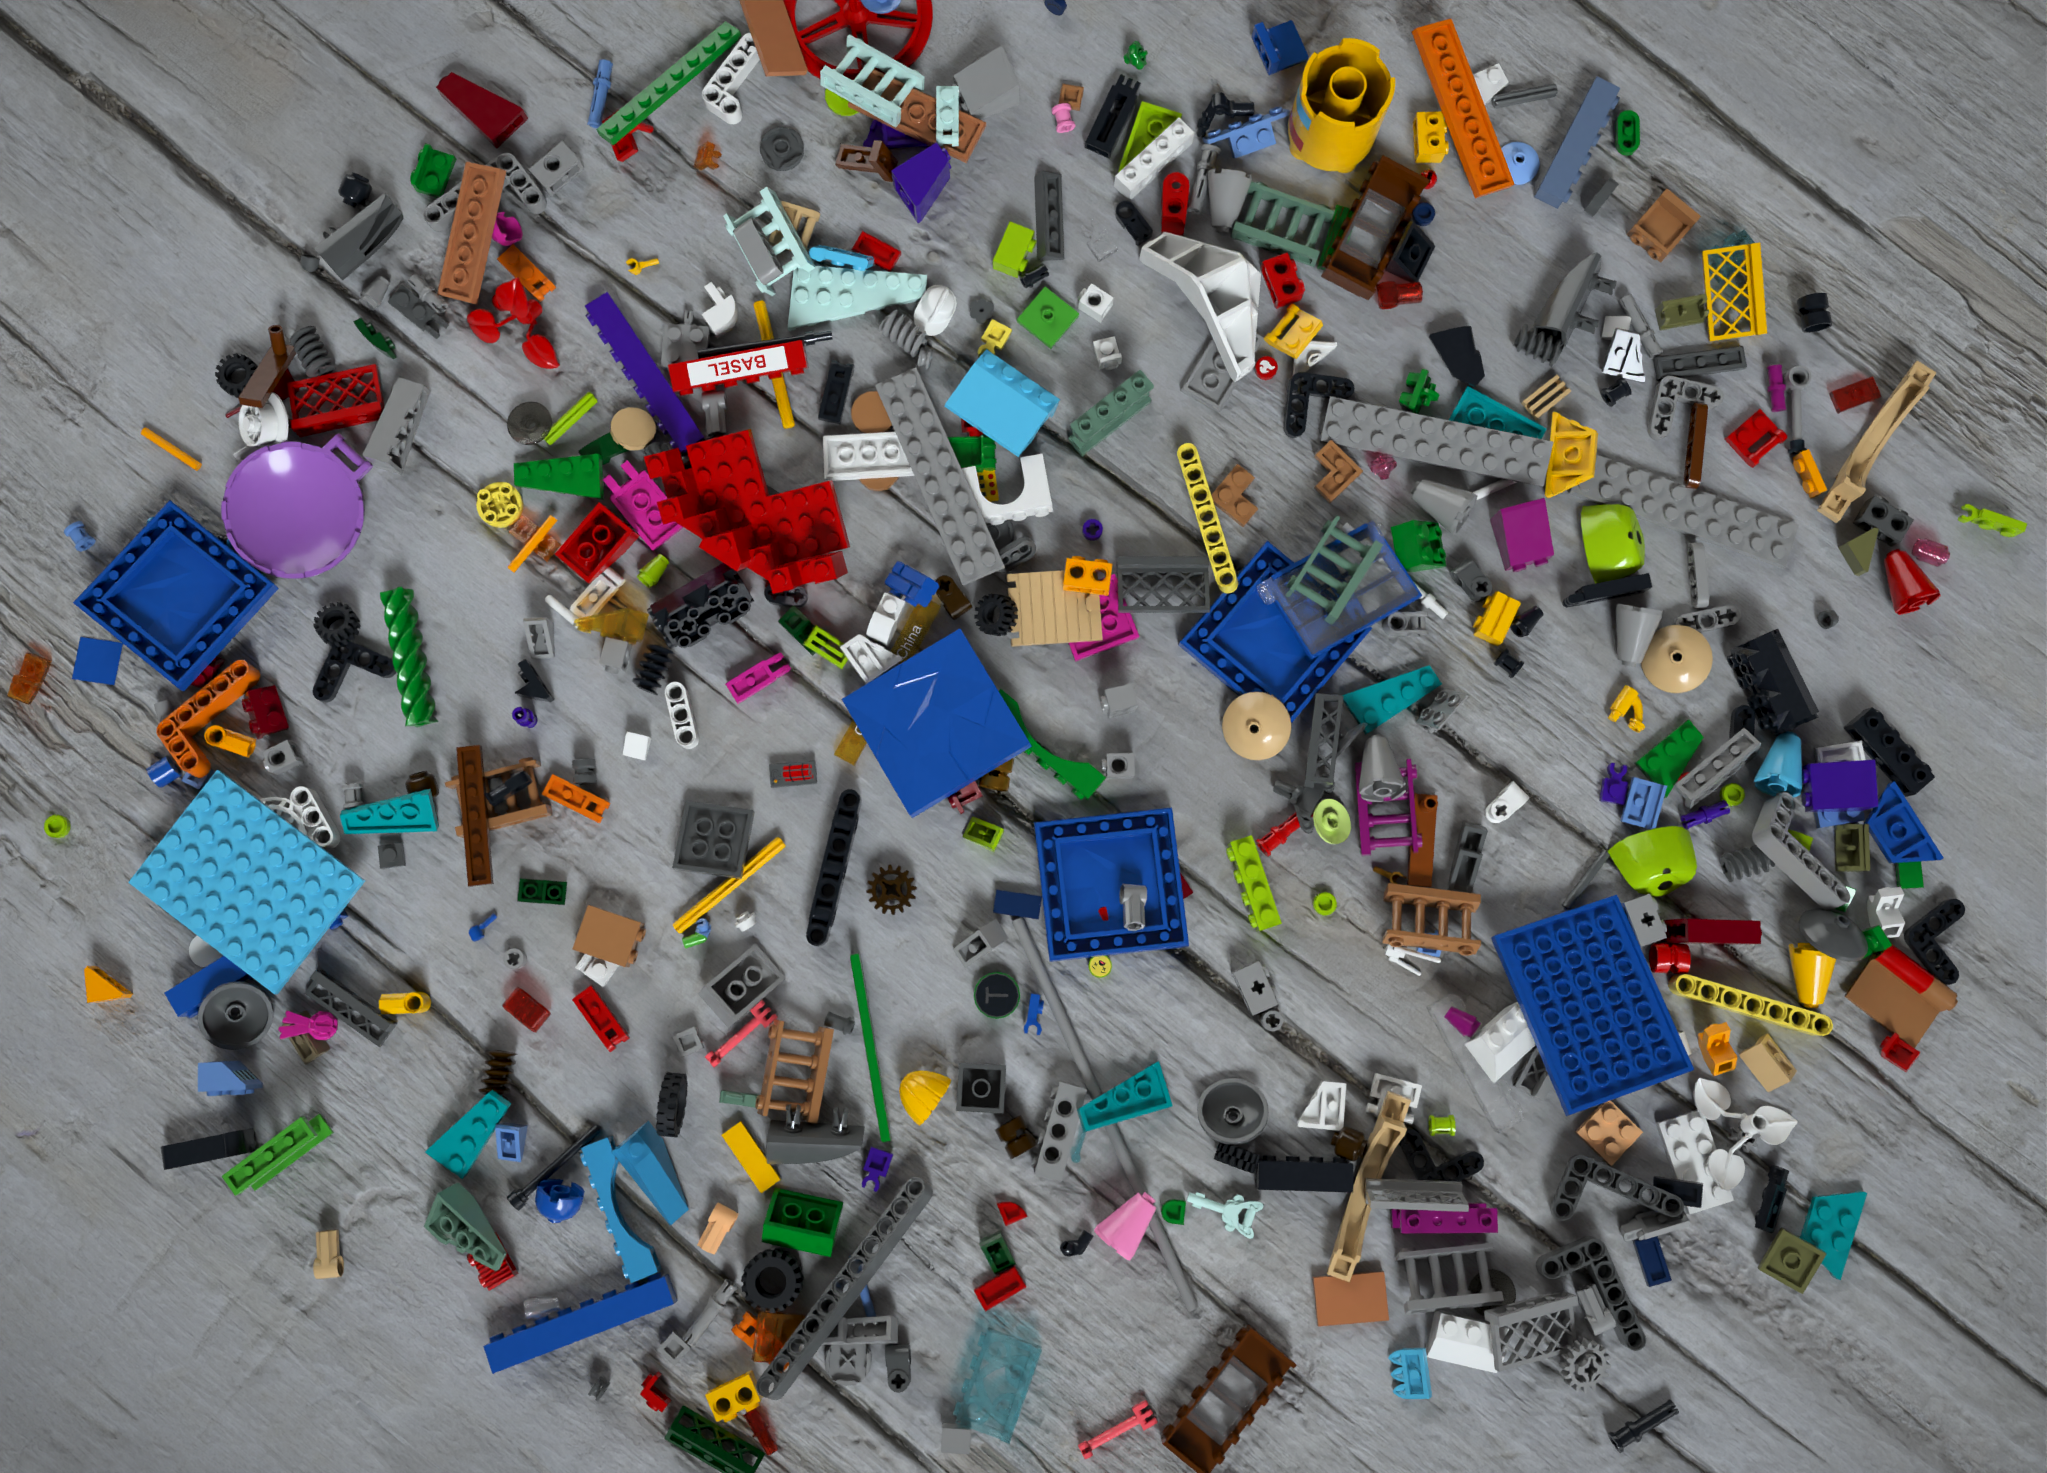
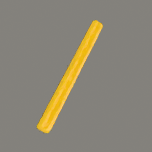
M765 301L754 302L753 306L762 341L774 339ZM782 373V378L771 380L783 428L789 429L795 426Z
M776 837L745 863L742 879L728 877L673 923L674 929L680 934L688 929L785 848L786 845L782 839Z

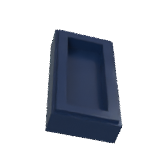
M996 890L993 913L1039 920L1042 896Z
M1658 1236L1643 1240L1638 1238L1632 1240L1646 1285L1652 1287L1672 1281Z

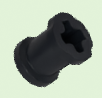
M1623 378L1618 379L1611 387L1601 390L1602 399L1610 407L1614 406L1616 401L1622 397L1632 394L1628 382Z
M1506 648L1493 664L1495 666L1499 665L1509 673L1510 678H1513L1522 668L1524 662L1514 658Z

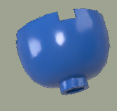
M561 1179L541 1181L539 1186H537L535 1195L537 1210L552 1223H560L572 1218L578 1213L583 1202L585 1191L581 1186L571 1182V1187L561 1185L563 1182Z

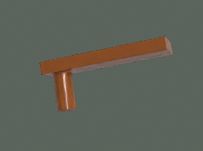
M1414 793L1417 834H1422V847H1418V853H1413V846H1409L1407 885L1432 887L1438 795Z

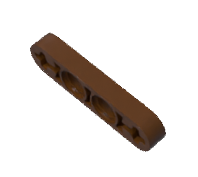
M1694 403L1691 409L1683 482L1686 488L1697 489L1701 482L1708 415L1707 404Z

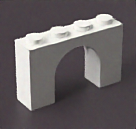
M1043 453L1020 457L1024 489L1015 501L1004 505L994 504L982 495L976 466L961 468L986 524L999 525L1004 523L1005 520L1021 521L1026 519L1027 516L1043 517L1048 515L1049 512H1053Z

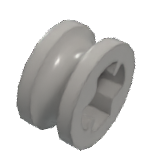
M921 347L917 367L924 365L926 369L930 368L933 349L927 351L925 347Z
M512 948L504 954L503 961L507 968L520 969L526 964L527 956L523 950ZM513 953L514 955H520L517 959L519 962L517 965L516 963H510Z
M1267 1010L1261 1016V1025L1266 1030L1277 1031L1283 1024L1281 1014L1275 1010ZM1270 1014H1273V1017L1278 1019L1277 1024L1274 1023V1027L1266 1023V1018H1270L1268 1016Z

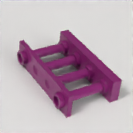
M1406 759V767L1399 768L1402 776L1407 777L1408 790L1399 798L1394 799H1409L1410 813L1373 816V813L1368 814L1367 804H1372V802L1363 800L1359 793L1362 762H1356L1355 771L1362 856H1371V850H1375V848L1413 846V853H1418V847H1422V834H1417L1413 789V778H1417L1416 764L1412 765L1411 759ZM1391 796L1383 798L1384 801H1393ZM1411 822L1412 836L1376 839L1374 836L1370 837L1369 827H1374V825Z
M1468 1203L1469 1212L1390 1209L1391 1228H1400L1401 1234L1498 1233L1497 1208H1486V1203Z

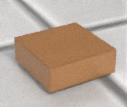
M1062 83L1058 104L1068 103L1071 105V110L1080 111L1084 87Z

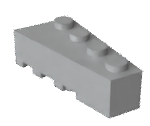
M398 377L396 383L392 386L389 399L362 455L376 468L402 475L430 394V390L425 385Z

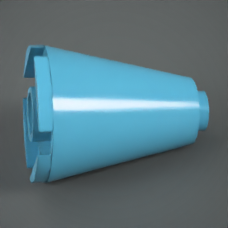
M1790 731L1783 732L1775 739L1754 777L1755 787L1761 792L1771 796H1776L1777 793L1788 792L1793 797L1801 794L1802 751L1801 739L1796 733Z

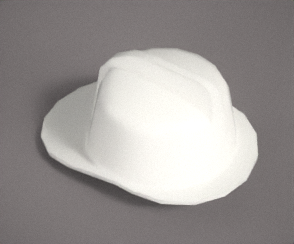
M933 285L924 292L914 312V324L919 326L921 333L926 331V335L935 336L944 331L957 306L954 293L943 285Z

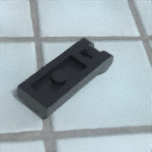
M836 360L831 361L818 415L819 420L841 425L854 373V364L847 363V365L839 364V361ZM837 372L843 373L844 378L836 377Z

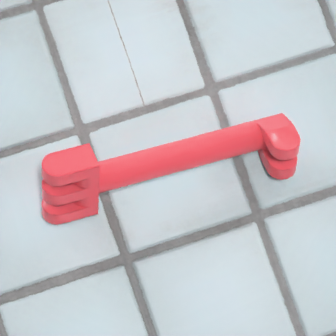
M763 1000L750 1010L754 1017L717 1051H711L705 1056L714 1068L729 1051L760 1023L767 1028L774 1022V1019L778 1018L776 1014L771 1015L769 1019L765 1017L772 1011L770 1007H767L761 1013L759 1009L766 1004Z
M1147 1400L1132 1407L1135 1413L1134 1416L1091 1440L1080 1443L1078 1447L1084 1459L1093 1456V1449L1138 1424L1141 1425L1143 1431L1157 1424L1156 1417L1148 1421L1146 1420L1147 1417L1153 1414L1152 1409L1144 1412L1141 1411L1149 1405Z

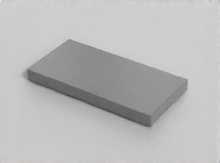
M1257 332L1255 353L1264 340V336ZM1213 337L1183 385L1181 392L1220 413L1238 381L1234 382L1229 376Z

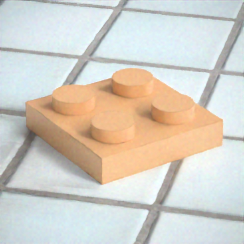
M1610 1100L1600 1104L1575 1133L1609 1166H1612L1643 1131Z

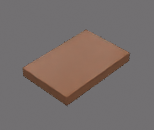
M1384 1271L1353 1273L1350 1282L1331 1275L1312 1277L1318 1327L1389 1321Z

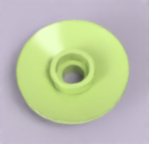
M1325 799L1316 805L1313 820L1319 836L1330 844L1344 842L1351 831V821L1345 807L1334 799Z

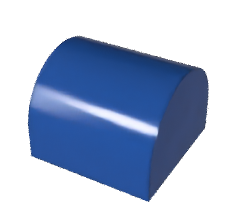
M168 755L146 769L151 780L161 788L182 775L172 758Z

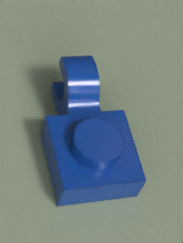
M1030 995L1027 1022L1024 1026V1033L1026 1034L1031 1025L1037 1027V1035L1041 1034L1042 1028L1037 1022V1014H1042L1044 1000H1040V995Z

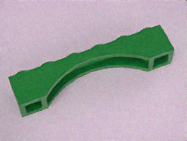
M1000 689L999 693L1032 746L1025 750L1024 753L1028 756L1032 753L1038 759L1036 763L1044 770L1048 768L1055 773L1053 777L1062 785L1067 783L1073 788L1071 792L1078 799L1082 800L1085 798L1088 801L1105 781L1106 777L1090 763L1064 760L1042 748L1026 729L1020 715L1018 703Z

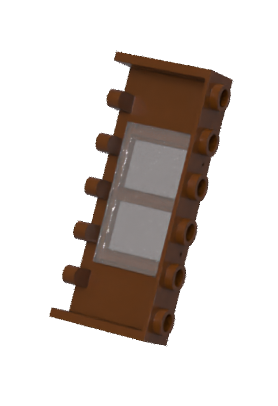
M1382 155L1378 162L1374 160L1368 171L1371 175L1368 180L1365 179L1359 189V192L1362 194L1359 199L1355 198L1350 207V211H1352L1350 218L1346 217L1340 229L1343 230L1341 237L1336 236L1331 246L1334 250L1331 255L1328 254L1322 264V267L1325 269L1321 277L1366 300H1369L1376 292L1375 287L1384 275L1383 271L1394 254L1392 252L1402 238V232L1412 217L1413 209L1421 199L1420 195L1430 181Z
M1249 1324L1246 1328L1242 1327L1235 1336L1236 1341L1231 1348L1227 1346L1220 1356L1222 1360L1217 1367L1213 1365L1205 1375L1207 1380L1202 1386L1198 1385L1191 1393L1192 1400L1188 1405L1183 1404L1176 1413L1177 1419L1172 1425L1169 1423L1161 1433L1163 1436L1161 1438L1162 1444L1197 1473H1211L1217 1463L1219 1465L1222 1464L1226 1451L1232 1444L1236 1445L1240 1440L1239 1434L1246 1425L1250 1426L1255 1420L1254 1414L1261 1405L1265 1406L1270 1399L1268 1396L1276 1385L1280 1387L1284 1381L1283 1376L1289 1368L1292 1367L1294 1369L1296 1367V1363Z

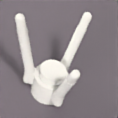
M1387 944L1384 955L1389 956V961L1401 965L1418 976L1421 975V972L1399 959V957L1404 958L1405 954H1409L1425 960L1441 962L1440 958L1407 949V946L1393 947Z

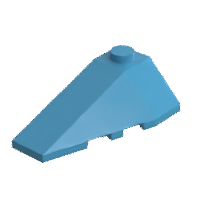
M647 1121L611 1152L668 1224L672 1225L689 1208L664 1140L661 1136H658L656 1129Z

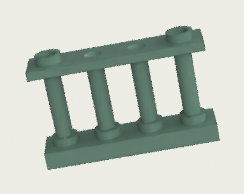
M1251 182L1247 194L1253 196L1244 221L1241 223L1236 221L1231 238L1278 255L1288 252L1290 259L1293 258L1295 261L1314 267L1320 251L1316 250L1315 244L1323 222L1330 223L1335 211L1324 204L1317 205L1274 190L1262 182ZM1263 199L1274 204L1265 228L1259 230L1252 226V222L1260 201ZM1282 207L1294 210L1285 237H1279L1273 233ZM1305 214L1315 218L1307 243L1301 245L1294 241V237L1302 215Z
M1337 515L1332 522L1327 520L1321 529V532L1324 533L1298 576L1293 575L1286 585L1289 590L1285 595L1290 597L1297 590L1326 609L1325 612L1328 614L1324 620L1331 625L1340 616L1383 546L1377 540L1371 546L1368 544L1365 546L1335 527L1340 519ZM1329 535L1359 552V556L1362 557L1361 562L1353 564L1324 546ZM1320 553L1349 572L1348 575L1351 576L1347 583L1343 581L1342 583L1312 564L1317 554ZM1305 573H1311L1336 589V593L1339 594L1337 600L1330 601L1301 583L1300 581Z

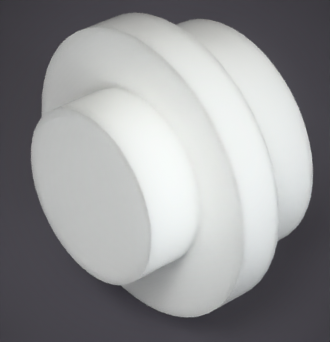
M748 911L742 913L736 918L735 927L739 928L741 932L751 928L757 923L755 919L756 914L754 912L749 914Z

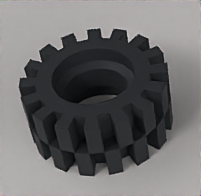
M236 353L233 354V357L227 355V361L220 360L223 365L216 366L219 372H215V376L218 378L216 379L217 383L224 391L238 398L258 365L245 355L241 354L240 356ZM238 368L245 369V379L240 383H233L231 380L232 373Z
M990 593L988 596H983V600L978 602L980 607L975 608L978 614L974 615V619L979 620L975 622L976 626H980L979 630L985 634L994 636L1007 635V632L1012 631L1010 626H1016V623L1013 622L1014 619H1018V615L1014 614L1018 609L1013 607L1016 603L1010 597ZM998 606L1000 616L998 621L994 623L993 612Z
M337 602V606H335L334 603H329L330 608H327L325 605L322 607L323 612H317L319 617H314L315 624L313 625L316 629L315 631L323 642L328 643L329 646H334L335 644L337 647H341V642L347 645L349 644L347 642L348 639L351 641L355 639L353 634L358 636L359 631L357 629L361 627L359 624L360 620L347 604L343 605L341 602ZM339 619L345 620L338 629H329L333 622Z
M1219 1142L1214 1159L1253 1174L1260 1155L1221 1142Z

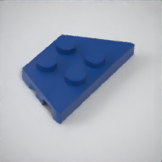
M1896 782L1889 783L1878 800V807L1872 809L1864 824H1869V833L1889 863L1942 860L1944 857Z

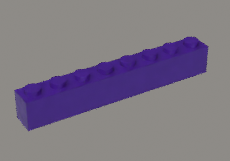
M606 292L585 305L589 312L585 315L592 327L598 326L600 332L597 333L604 345L610 344L612 350L609 352L616 363L621 361L624 365V368L621 370L628 381L634 380L636 384L633 387L640 399L645 397L649 403L645 407L652 417L657 415L661 421L657 425L664 435L669 433L673 439L669 442L673 449L679 448V451L685 454L687 453L686 445L705 441L704 436L609 293Z

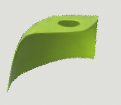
M1619 504L1582 507L1581 527L1588 566L1595 583L1621 579L1641 569L1645 560V542L1634 510ZM1637 531L1641 537V544H1639L1637 539ZM1629 532H1632L1633 539L1628 537Z
M1667 826L1643 831L1626 837L1607 851L1629 885L1641 894H1651L1652 896L1667 895L1689 882L1696 874L1697 862L1690 832L1683 827ZM1669 868L1671 870L1670 873L1663 874L1664 869ZM1665 881L1672 882L1669 888L1665 890L1658 889L1661 883Z

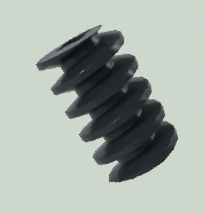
M648 644L646 647L651 653H643V657L647 661H640L639 663L644 670H636V674L640 678H633L632 682L637 688L658 696V693L653 688H661L662 685L657 682V679H665V676L660 672L669 670L664 663H672L673 660L668 657V654L675 653L659 645Z

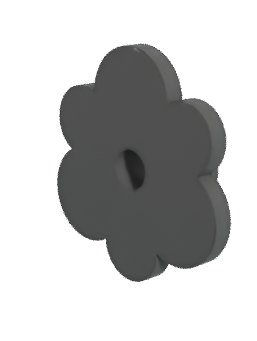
M984 298L972 301L970 303V317L976 318L979 324L985 323L987 319H992L994 304L986 302Z

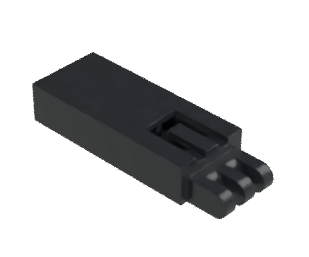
M1122 74L1119 76L1116 85H1112L1085 141L1086 149L1109 159L1137 103L1138 96L1136 94L1141 86V83L1137 81L1134 88H1131L1133 82L1131 78H1128L1125 85L1122 84L1125 76ZM1115 100H1119L1115 107L1116 110L1120 111L1119 115H1116L1117 113L1115 112L1114 114L1110 112Z
M1646 573L1582 586L1575 591V594L1564 599L1562 605L1568 608L1644 593L1652 588L1650 575Z

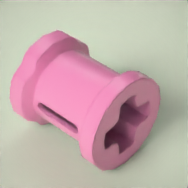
M1068 103L1058 104L1051 110L1056 118V131L1058 133L1069 132L1076 126L1070 114L1071 105Z

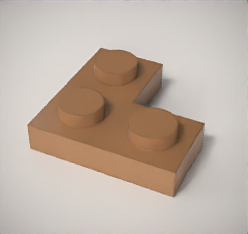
M1332 440L1314 456L1329 471L1314 487L1329 503H1332L1363 472Z
M1237 464L1212 493L1214 505L1240 526L1244 527L1258 510L1256 506L1242 496L1255 477Z

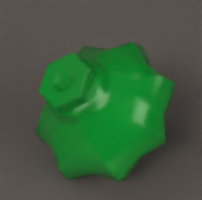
M1134 41L1129 46L1128 52L1123 56L1124 62L1132 64L1136 69L1140 70L1147 64L1146 56L1148 52L1147 50L1144 51V47L1140 45L1139 41Z

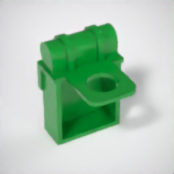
M983 435L977 437H947L961 468L976 466L977 473H982L984 469L986 471L996 470L997 459L995 458L996 444L994 440L989 437H983Z

